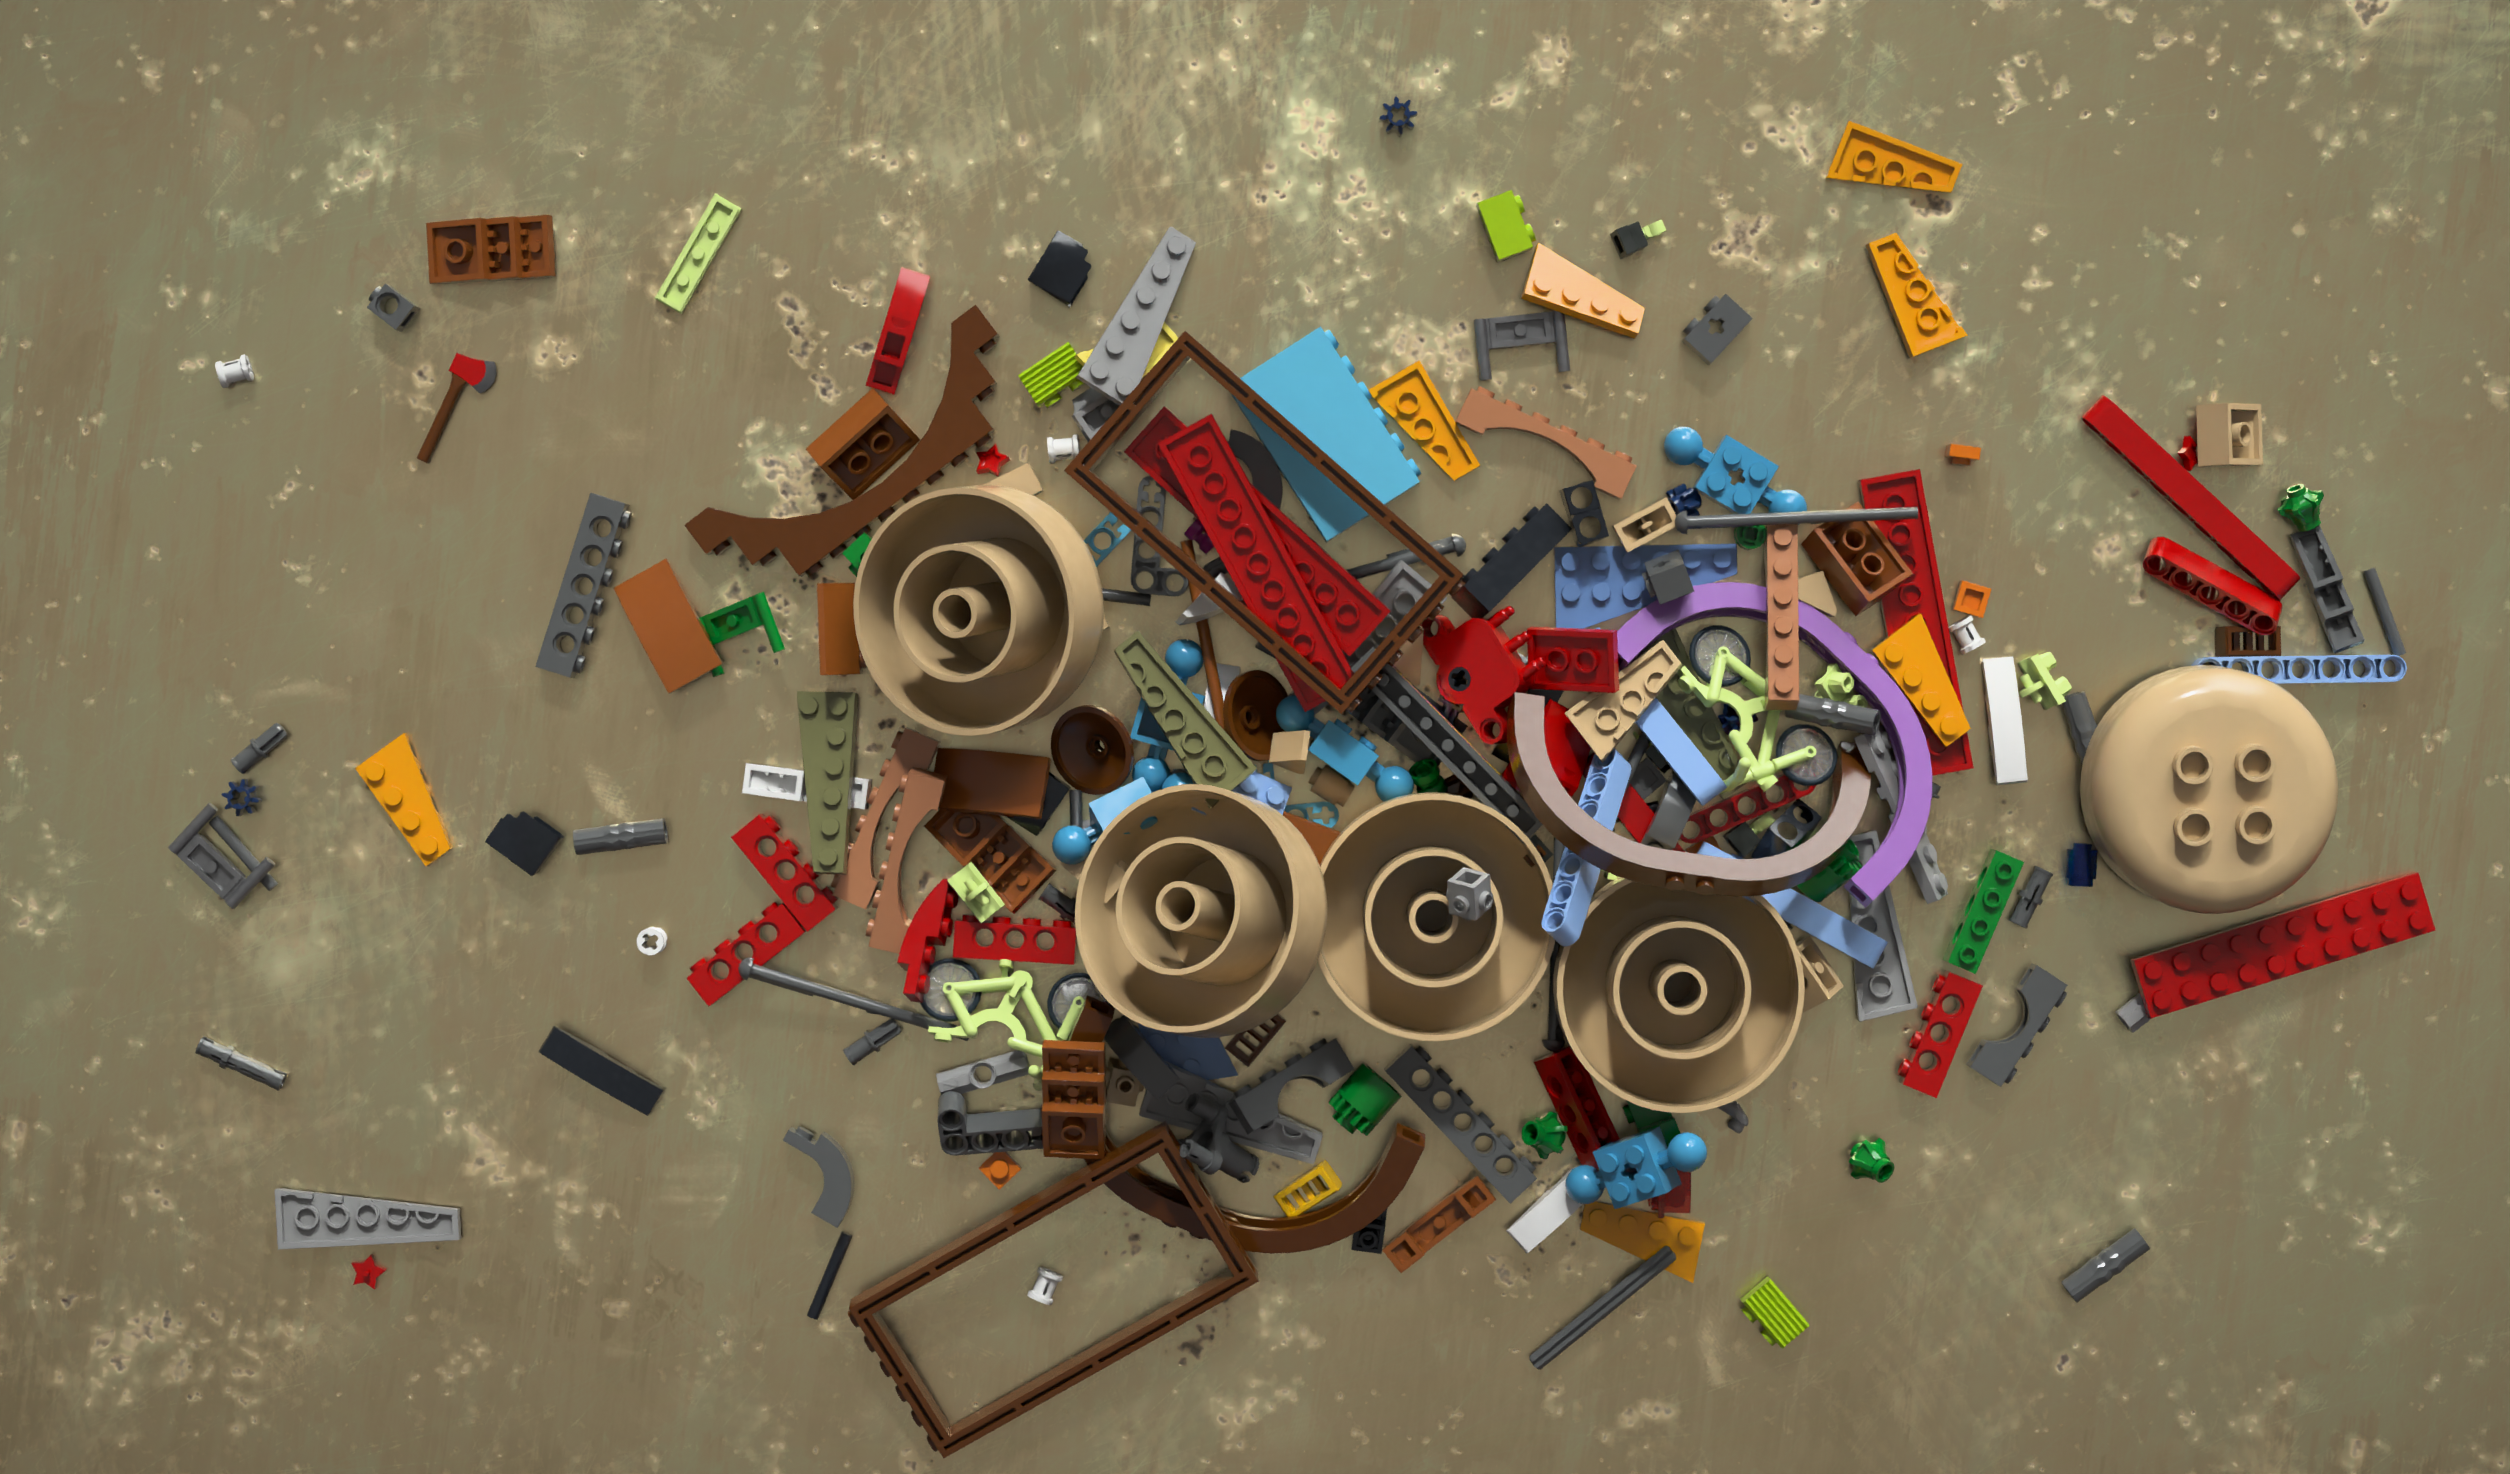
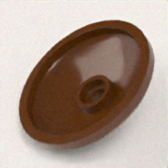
M1261 670L1247 671L1238 675L1228 687L1223 705V718L1227 734L1243 753L1254 761H1268L1270 759L1273 733L1286 732L1279 726L1276 720V709L1279 703L1288 697V694L1274 676Z
M1083 705L1067 711L1054 726L1051 735V754L1058 772L1068 784L1077 790H1081L1083 793L1101 795L1117 789L1126 781L1133 767L1134 749L1126 727L1114 714L1098 706ZM1100 741L1103 743L1104 748L1100 746Z

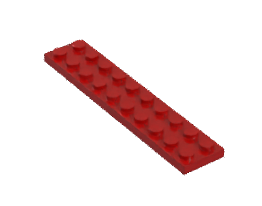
M1164 406L1125 449L1124 453L1200 521L1158 444L1188 427L1172 411ZM1252 485L1337 643L1348 656H1351L1391 610Z
M1213 414L1159 442L1158 444L1247 607L1341 689L1354 675V672L1351 670V666ZM1275 656L1305 712L1326 701Z
M1917 469L1859 480L1864 509L1918 507V519L1874 521L1913 573L1912 576L1880 600L1886 636L1888 638L1921 613L1963 710L1921 471ZM1911 704L1926 737L1931 759L1932 776L1973 769L1968 733L1965 732L1950 745L1944 747Z
M2413 872L2131 959V964L2147 1018L2151 1019L2436 930L2419 872Z

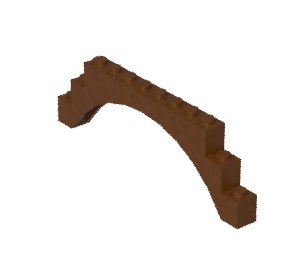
M974 305L951 323L950 368L941 403L928 431L913 452L882 483L851 502L818 514L786 519L746 517L707 507L684 525L707 555L715 553L718 556L731 546L729 540L733 539L752 565L757 566L760 563L764 567L777 557L775 551L779 549L798 576L802 577L807 574L808 577H811L823 568L821 564L823 560L829 556L835 559L847 549L845 545L854 537L857 540L864 532L867 534L871 532L872 529L869 526L878 519L881 523L887 520L895 512L893 507L901 501H904L906 504L915 499L920 494L917 489L925 483L931 486L944 476L942 470L950 464L955 468L969 457L966 454L967 451L974 446L980 449L993 439L990 434L995 430L973 401L978 398L982 402L995 392L993 386L997 382L975 354L979 351L982 354L990 351L997 345L995 339L999 335L979 308Z

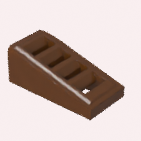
M2244 626L2216 627L2215 656H2281V626H2277L2276 631L2268 635V650L2264 649V635L2255 633L2256 650H2253V633L2255 632ZM2240 633H2243V650H2240Z
M1278 1013L1270 1019L1275 1024L1272 1028L1265 1023L1259 1025L1260 1028L1267 1032L1265 1037L1261 1036L1254 1029L1235 1034L1225 1049L1249 1067L1284 1025L1286 1019ZM1246 1032L1260 1042L1257 1047L1243 1036ZM1238 1041L1252 1051L1249 1056L1235 1046Z

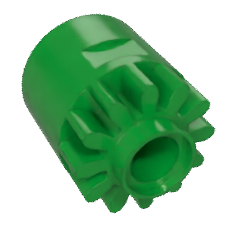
M1849 839L1845 848L1830 865L1811 879L1797 885L1798 888L1811 900L1822 902L1846 883L1862 868L1858 862L1860 860L1858 857L1859 851L1854 842Z
M1362 1062L1330 1099L1329 1104L1336 1110L1332 1117L1347 1131L1353 1134L1358 1129L1365 1136H1368L1402 1096L1378 1073Z

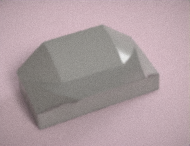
M1090 388L1072 400L1074 405L1072 418L1089 442L1118 409L1119 405L1093 388Z

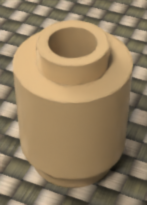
M1327 765L1324 766L1323 770L1317 767L1308 783L1313 785L1310 790L1311 792L1333 805L1337 803L1342 807L1355 788L1353 784L1349 783L1350 780Z

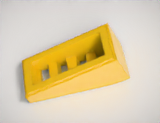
M1324 1160L1273 1197L1287 1217L1298 1216L1339 1191L1342 1182L1329 1163ZM1319 1174L1322 1176V1178L1324 1179V1181L1327 1183V1185H1328L1327 1188H1326V1186L1324 1185V1183L1322 1182V1180L1320 1179V1177L1318 1176ZM1310 1180L1320 1192L1317 1195L1308 1184ZM1299 1187H1301L1306 1196L1309 1198L1307 1202L1304 1200L1302 1195L1297 1190ZM1291 1193L1295 1201L1298 1203L1299 1207L1297 1209H1295V1207L1288 1199V1194Z

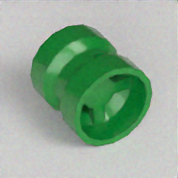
M1765 526L1735 527L1733 536L1735 543L1745 550L1760 547L1766 539Z
M1424 759L1415 763L1410 768L1409 773L1414 784L1417 785V793H1445L1448 786L1444 778L1439 775L1440 769L1435 760Z

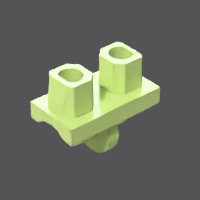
M2051 652L2041 655L2036 654L2018 663L2024 674L2020 679L2025 688L2018 692L2020 697L2023 698L2030 695L2034 703L2040 702L2045 710L2065 702L2064 697L2072 690L2066 678L2062 676L2053 680L2049 670L2057 666V661Z
M1837 663L1829 664L1826 674L1815 683L1818 690L1814 697L1844 701L1861 707H1867L1868 705L1863 695H1855L1852 690L1854 679L1851 674L1842 673Z
M972 862L947 880L980 923H983L1005 905Z

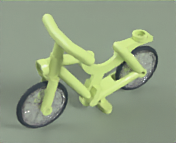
M1713 625L1700 630L1690 644L1689 657L1692 668L1703 681L1707 682L1706 686L1698 682L1685 666L1677 672L1680 676L1678 685L1685 693L1690 694L1693 691L1705 707L1710 708L1718 702L1728 704L1736 711L1740 721L1739 731H1730L1729 739L1741 759L1735 772L1729 778L1723 780L1727 788L1719 794L1732 791L1737 786L1750 781H1756L1765 792L1778 781L1774 774L1781 771L1791 781L1804 786H1815L1828 780L1837 765V750L1829 735L1816 726L1798 724L1785 730L1776 745V759L1770 760L1780 712L1783 710H1765V679L1750 669L1751 655L1746 641L1738 632L1722 625ZM1740 682L1758 697L1744 701L1737 694L1721 687H1728ZM1768 711L1757 760L1747 745L1753 731L1752 715Z
M954 958L942 959L929 966L930 987L928 993L924 994L923 1002L920 1003L931 1017L944 1022L959 1020L961 1024L955 1028L929 1026L928 1033L934 1035L935 1041L951 1043L953 1037L974 1039L977 1037L978 1029L981 1025L997 1021L1010 1028L1014 1037H1010L1007 1041L1010 1048L1041 1058L1042 1045L1027 1041L1023 1026L1012 1015L1021 997L1044 1040L1069 1041L1075 1021L1087 995L1110 1004L1099 992L1089 974L1073 973L1066 975L1052 987L1047 1000L1049 1017L1059 1029L1055 1036L1031 990L1033 980L1029 973L1021 970L1013 973L1014 966L1012 961L1000 959L1001 978L980 980L977 972L969 964ZM1007 991L998 1009H985L970 1016L976 1009L981 994ZM1031 1065L1028 1073L1035 1079L1033 1087L1036 1091H1041L1043 1065L1041 1068L1037 1065Z

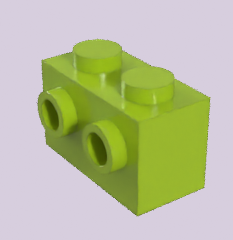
M1512 190L1477 203L1476 207L1497 263L1532 250V242L1536 241V237L1530 223L1524 224L1521 213L1525 212V208L1519 195L1514 196Z

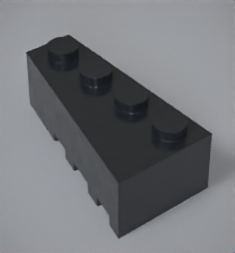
M1547 503L1541 509L1534 506L1522 518L1526 523L1519 530L1514 526L1502 538L1505 544L1499 550L1493 547L1481 559L1485 564L1478 571L1472 568L1461 579L1465 583L1464 586L1451 598L1471 618H1483L1572 530Z

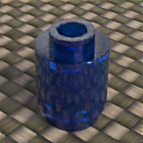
M2073 843V849H2067L2065 878H2068L2069 886L2093 887V879H2096L2098 850H2092V844Z

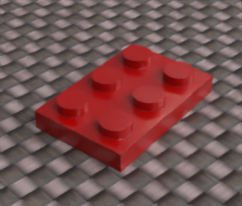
M1530 627L1527 629V632L1530 634V639L1527 641L1528 664L1539 657H1543L1546 660V665L1531 676L1529 689L1607 693L1619 691L1617 630Z

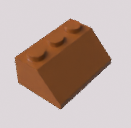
M872 388L812 442L806 450L827 475L854 500L920 439L877 391Z
M1856 502L1845 510L1864 508L1859 502ZM1874 521L1823 523L1815 528L1801 544L1819 569L1823 570L1825 577L1855 616L1879 602L1913 574Z
M817 583L820 675L863 674L862 668H867L855 631L853 609L855 583Z

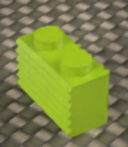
M1069 342L1018 375L1038 407L1045 405L1046 408H1049L1062 399L1060 393L1069 387L1073 392L1085 384L1076 378L1083 366L1074 358L1076 352Z
M1768 1276L1740 1299L1745 1305L1741 1309L1742 1312L1752 1323L1756 1320L1760 1322L1765 1328L1760 1333L1771 1346L1778 1343L1783 1349L1810 1326Z

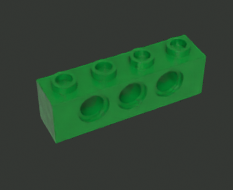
M1990 849L1942 960L1976 974L2023 867V861Z

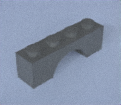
M2032 963L2016 987L2024 1005V1016L2021 1025L2008 1038L1998 1041L1982 1039L1966 1065L2000 1087L2004 1082L2008 1084L2017 1072L2015 1065L2020 1057L2026 1058L2033 1048L2034 1043L2031 1041L2037 1031L2042 1033L2050 1022L2048 1015L2053 1007L2058 1008L2067 995V992L2064 990L2068 985Z
M1323 1038L1309 1047L1312 1051L1309 1055L1302 1058L1299 1053L1284 1062L1287 1067L1279 1073L1272 1069L1259 1077L1261 1084L1252 1089L1248 1084L1233 1093L1236 1099L1230 1102L1229 1105L1247 1135L1279 1116L1278 1097L1288 1081L1306 1079L1325 1088L1354 1070L1336 1038L1328 1043Z

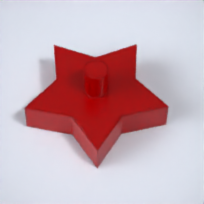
M2184 436L2183 447L2177 453L2182 458L2184 468L2187 471H2191L2195 465H2198V458L2196 456L2197 443L2194 442L2191 436Z
M994 444L988 451L976 452L980 460L976 471L978 474L990 472L998 477L1001 466L1009 462L1010 458L999 453L997 445Z
M373 1254L364 1262L351 1263L357 1273L353 1285L366 1283L373 1289H376L377 1278L386 1269L376 1265Z

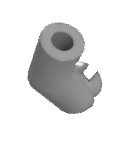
M1733 1101L1718 1107L1732 1117L1728 1122V1127L1733 1131L1741 1133L1744 1126L1748 1125V1117L1738 1102Z

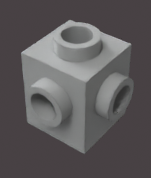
M1463 867L1447 881L1446 898L1449 903V914L1460 916L1466 920L1476 921L1492 907L1493 894L1491 893L1490 874Z

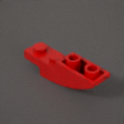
M901 267L865 386L895 395L930 275Z
M943 879L923 901L910 923L900 949L897 963L904 971H907L903 994L911 1002H923L924 994L928 993L930 987L929 966L934 963L936 956L934 945L945 946L947 937H950L952 934L953 920L951 919L952 909L956 908L959 895L947 882L948 879Z

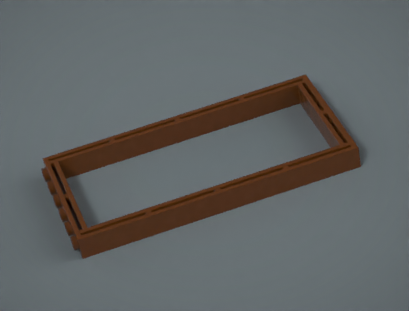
M1186 331L1182 333L1064 470L1340 714H1344L1346 710L1352 713L1363 701L1360 694L1367 687L1372 690L1384 677L1380 674L1381 670L1387 664L1391 667L1394 666L1404 654L1400 650L1407 641L1413 644L1424 631L1420 627L1428 617L1433 621L1444 608L1441 604L1448 594L1454 597L1465 584L1461 580L1465 575ZM1190 358L1439 575V578L1341 689L1093 472Z
M1166 1121L1105 1155L1104 1159L1095 1160L851 1299L850 1311H848L851 1322L856 1328L860 1326L866 1335L864 1336V1341L868 1349L872 1353L876 1351L881 1359L879 1363L882 1371L887 1377L892 1376L897 1384L895 1389L899 1398L903 1402L907 1401L912 1408L911 1415L915 1423L919 1427H924L928 1433L927 1440L933 1451H939L943 1458L1259 1282L1257 1269L1191 1161L1180 1156L1181 1145ZM1159 1153L1229 1267V1270L950 1426L878 1311Z

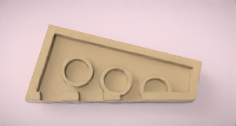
M1662 640L1619 672V691L1616 693L1592 692L1565 712L1567 718L1602 763L1682 667V663L1665 641Z

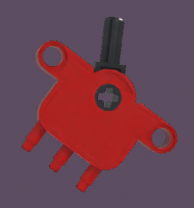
M1512 606L1501 609L1489 619L1472 618L1456 629L1448 617L1443 615H1437L1433 621L1428 617L1421 625L1424 628L1423 645L1434 663L1440 665L1436 674V684L1440 692L1438 701L1444 703L1440 713L1453 726L1459 713H1465L1480 739L1487 744L1507 743V712L1504 708L1509 706L1514 692L1526 693L1531 684V676L1546 665V660L1543 657H1539L1525 666L1516 651L1530 639V634L1527 631L1516 635L1510 640L1503 630L1501 624L1515 613ZM1434 621L1438 625V631L1435 636L1431 632V625ZM1495 723L1500 727V734L1497 738L1493 734Z

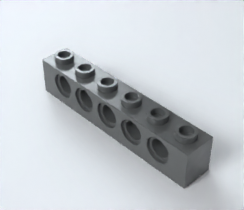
M590 493L535 667L569 678H575L576 673L581 674L586 661V656H582L585 644H591L595 628L591 627L594 616L600 615L604 604V599L600 597L604 586H609L613 576V570L610 569L613 557L618 558L623 541L619 540L622 528L627 529L632 512L628 511L629 504ZM602 520H607L611 525V532L606 537H601L597 533V525ZM593 549H598L602 554V560L597 566H592L588 562V554ZM583 578H589L593 584L592 591L587 595L581 594L578 588L579 582ZM574 607L581 608L584 614L582 621L578 624L572 623L569 618V613ZM567 635L574 640V648L569 653H565L560 647L561 639Z
M1410 1044L1384 1068L1385 1072L1511 1204L1537 1179L1532 1173L1536 1167L1525 1156L1519 1159L1514 1154L1512 1149L1515 1148V1145L1504 1134L1500 1137L1497 1136L1491 1129L1495 1124L1483 1111L1478 1115L1470 1107L1474 1102L1462 1089L1457 1093L1449 1085L1453 1080L1441 1067L1436 1071L1429 1064L1432 1057L1420 1045L1415 1049ZM1419 1069L1426 1070L1430 1075L1429 1081L1424 1085H1417L1412 1080L1414 1072ZM1441 1091L1447 1092L1450 1095L1449 1104L1445 1107L1436 1106L1433 1103L1436 1093ZM1463 1113L1471 1117L1469 1127L1458 1129L1454 1125L1457 1115ZM1480 1136H1488L1492 1140L1491 1147L1486 1151H1479L1475 1147V1141ZM1501 1158H1509L1513 1162L1512 1169L1507 1173H1500L1496 1170V1163Z

